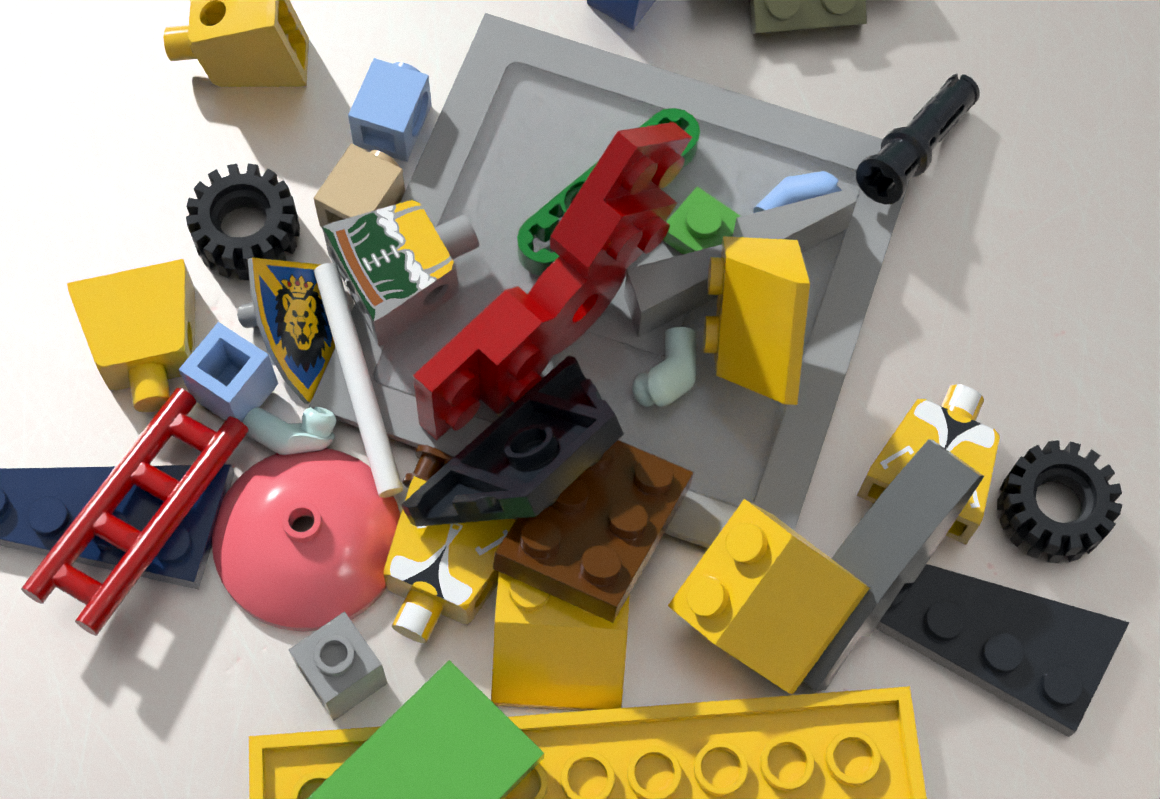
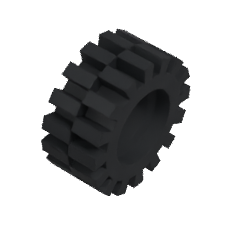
M235 163L227 165L229 175L222 178L217 169L208 173L211 186L208 187L201 181L197 183L193 188L197 199L189 197L186 207L189 215L186 216V222L197 253L202 256L206 266L212 269L216 265L219 275L230 278L231 272L234 269L239 280H250L248 259L260 258L286 261L284 251L294 254L297 248L295 236L300 237V225L293 196H291L290 189L284 180L278 182L277 174L268 168L263 176H261L259 166L248 163L246 173L240 174L238 164ZM256 207L266 214L265 225L252 235L231 237L221 229L223 218L235 209Z
M1059 440L1048 441L1043 450H1041L1039 445L1030 448L1025 456H1021L1015 463L999 489L1003 492L997 499V510H1005V513L999 520L1002 529L1005 530L1012 527L1015 533L1009 540L1016 547L1023 541L1031 545L1027 555L1035 559L1042 552L1048 553L1047 562L1059 563L1064 556L1068 557L1069 562L1080 559L1085 552L1089 554L1114 528L1116 525L1114 521L1121 514L1122 504L1115 503L1122 494L1120 483L1109 485L1108 482L1115 474L1114 470L1109 464L1099 470L1094 464L1101 455L1092 449L1085 458L1078 455L1081 447L1079 443L1070 441L1064 450H1060ZM1056 481L1071 488L1081 502L1079 518L1072 522L1061 523L1046 516L1037 504L1036 493L1038 487L1044 483Z

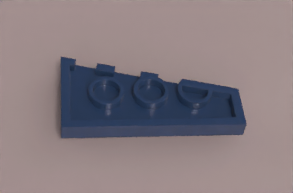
M231 464L223 465L141 577L199 590L212 548V534L216 519L235 474ZM163 465L154 467L180 481L191 465ZM115 466L0 468V546L47 556ZM134 485L112 515L142 531L164 501ZM95 535L75 562L113 570L125 552Z

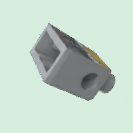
M415 200L332 222L322 227L328 255L332 262L338 265L341 278L378 346L388 343L453 298L459 291L457 268L453 259L479 248V241L474 228L464 214L434 228L421 203Z

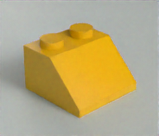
M723 236L721 257H710L708 269V295H718L716 316H705L703 332V353H713L716 376L787 405L798 404L810 281L798 240Z
M744 499L670 601L668 607L713 644L787 693L794 694L870 587L773 514Z
M499 572L494 625L491 701L496 706L570 711L622 708L629 596L614 623Z

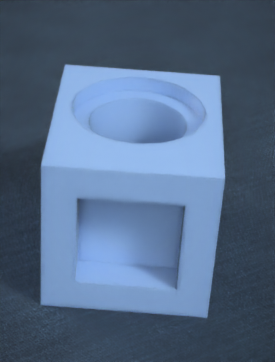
M374 58L348 114L353 144L370 151L378 150L392 158L408 162L432 106L429 75L421 73L417 68L407 63L395 62L392 64Z

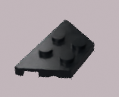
M568 355L405 500L401 506L410 523L417 527L536 517L544 509L554 504L560 494L587 468L596 464L602 458L603 453L624 433L615 413L606 400H602L598 389L591 379H587L584 376L576 358Z

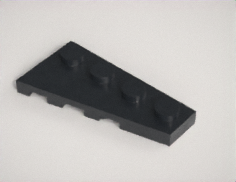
M926 564L914 583L904 584L876 626V629L1070 737L1077 731L1130 622Z

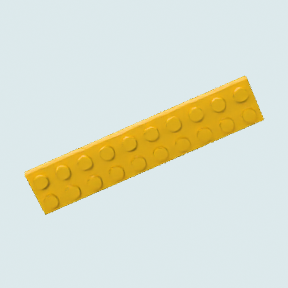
M910 686L508 717L544 752V759L504 799H927ZM381 726L249 736V799H307Z

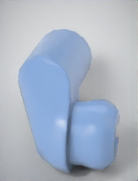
M825 171L789 176L784 178L753 208V213L842 191V189L837 186L838 178Z

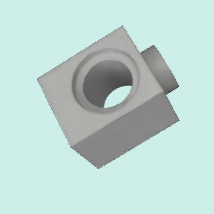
M345 611L289 649L298 670L333 721L388 683L381 662Z

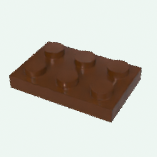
M617 440L603 453L602 458L596 464L587 468L560 494L554 504L544 509L536 517L516 519L495 552L493 569L614 623L689 491L694 472Z

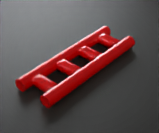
M176 388L22 586V592L35 602L43 604L56 587L84 603L86 606L75 619V622L88 633L97 636L249 432L247 426L237 418L229 416L217 432L187 416L197 401L186 390ZM171 436L201 452L180 481L150 465ZM134 485L164 501L142 531L112 515ZM95 535L125 552L103 584L72 566Z

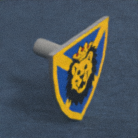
M249 258L248 269L253 302L239 307L237 312L238 320L245 328L259 327L272 365H276L284 381L303 403L308 404L313 399L335 349V343L314 274V269L322 264Z

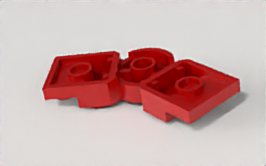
M671 122L617 131L550 236V248L559 257L540 275L529 293L527 294L519 286L504 290L413 375L419 425L436 441L450 428L454 431L463 428L477 413L480 407V400L497 415L512 402L518 401L542 379L540 375L552 357L578 340L602 315L620 289L628 267L643 253H650L662 242L670 228V224L666 220L677 205V202L660 188L670 184L682 169L685 159L681 154L692 139L676 123Z

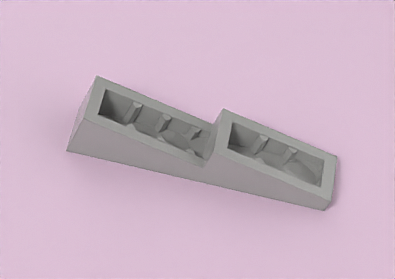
M852 188L737 217L732 237L798 240L802 253L847 230L857 200ZM722 245L626 270L624 298L638 338L718 297V295H708V269L710 257H721Z

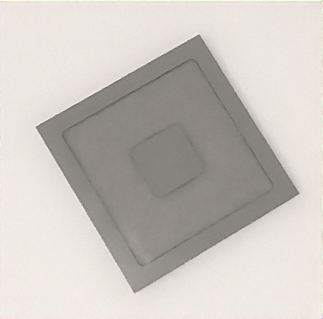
M485 13L400 202L403 203L410 200L420 202L434 228L464 214L474 228L479 241V248L453 259L457 268L459 288L457 294L384 345H377L356 304L351 311L388 438L417 448L418 445H428L455 457L514 404L512 402L497 415L480 399V407L477 413L463 428L457 431L450 428L436 441L419 425L413 375L504 290L519 286L527 294L540 276L524 269L519 261L517 252L519 228L528 218L599 161L617 131L639 128L654 114L663 109H682L693 115L697 120L700 128V137L696 156L678 173L670 184L660 188L677 202L667 220L697 186L740 216L752 214L753 208L784 178L821 171L828 172L838 178L837 186L842 190L852 188L857 200L846 230L802 252L810 281L798 404H782L716 376L713 353H703V332L705 316H716L718 297L638 338L624 298L625 279L609 306L596 322L572 345L554 355L540 376L542 378L546 376L568 355L575 357L584 376L587 379H591L598 389L602 400H606L615 413L624 433L618 440L694 472L690 489L666 529L665 534L709 548L744 499L773 514L795 531L905 196L904 194L894 204L884 205L867 197L857 183L856 170L858 165L869 155H875L881 150L883 139ZM538 238L534 239V252H538L543 248L551 253L554 252L550 248V240L544 243ZM662 240L653 251L648 254L643 253L628 268L683 254ZM673 327L693 329L696 335V379L691 390L673 403L663 407H659L656 404L649 407L640 405L633 394V382L637 375L649 373L651 368L665 360V331ZM335 347L309 407L313 409L315 407L325 408L335 415L336 420L359 427Z

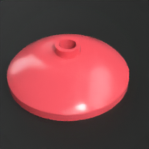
M328 448L321 451L291 455L276 453L245 471L227 491L212 534V552L216 570L224 587L234 601L248 614L268 625L290 631H316L344 611L352 620L372 606L387 589L384 568L400 518V511L394 496L379 497L370 466L358 458ZM309 516L314 519L313 526L305 532H297L292 529V524L298 517Z

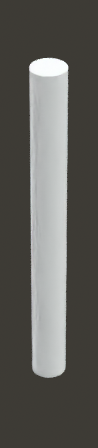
M336 263L322 264L314 269V274L379 497H391L401 493L403 487L341 275Z

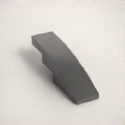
M928 439L884 490L831 558L870 587V589L803 680L815 692L827 689L860 637L870 636L904 584L915 582L984 478V475L934 440Z

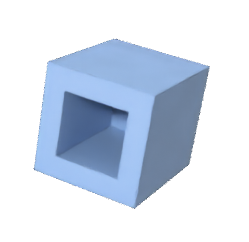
M220 322L214 326L179 368L189 393L199 404L223 420L232 416L243 422L247 413L253 408H260L278 385L269 354Z

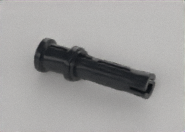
M958 74L950 76L934 97L922 107L906 127L894 128L888 132L882 140L881 150L877 154L869 155L862 160L856 170V180L860 189L867 197L884 205L894 204L905 194L907 182L911 177H918L927 170L932 161L933 148L942 141L959 122V119L976 104L980 97L979 87L971 77L962 74L960 79H958Z

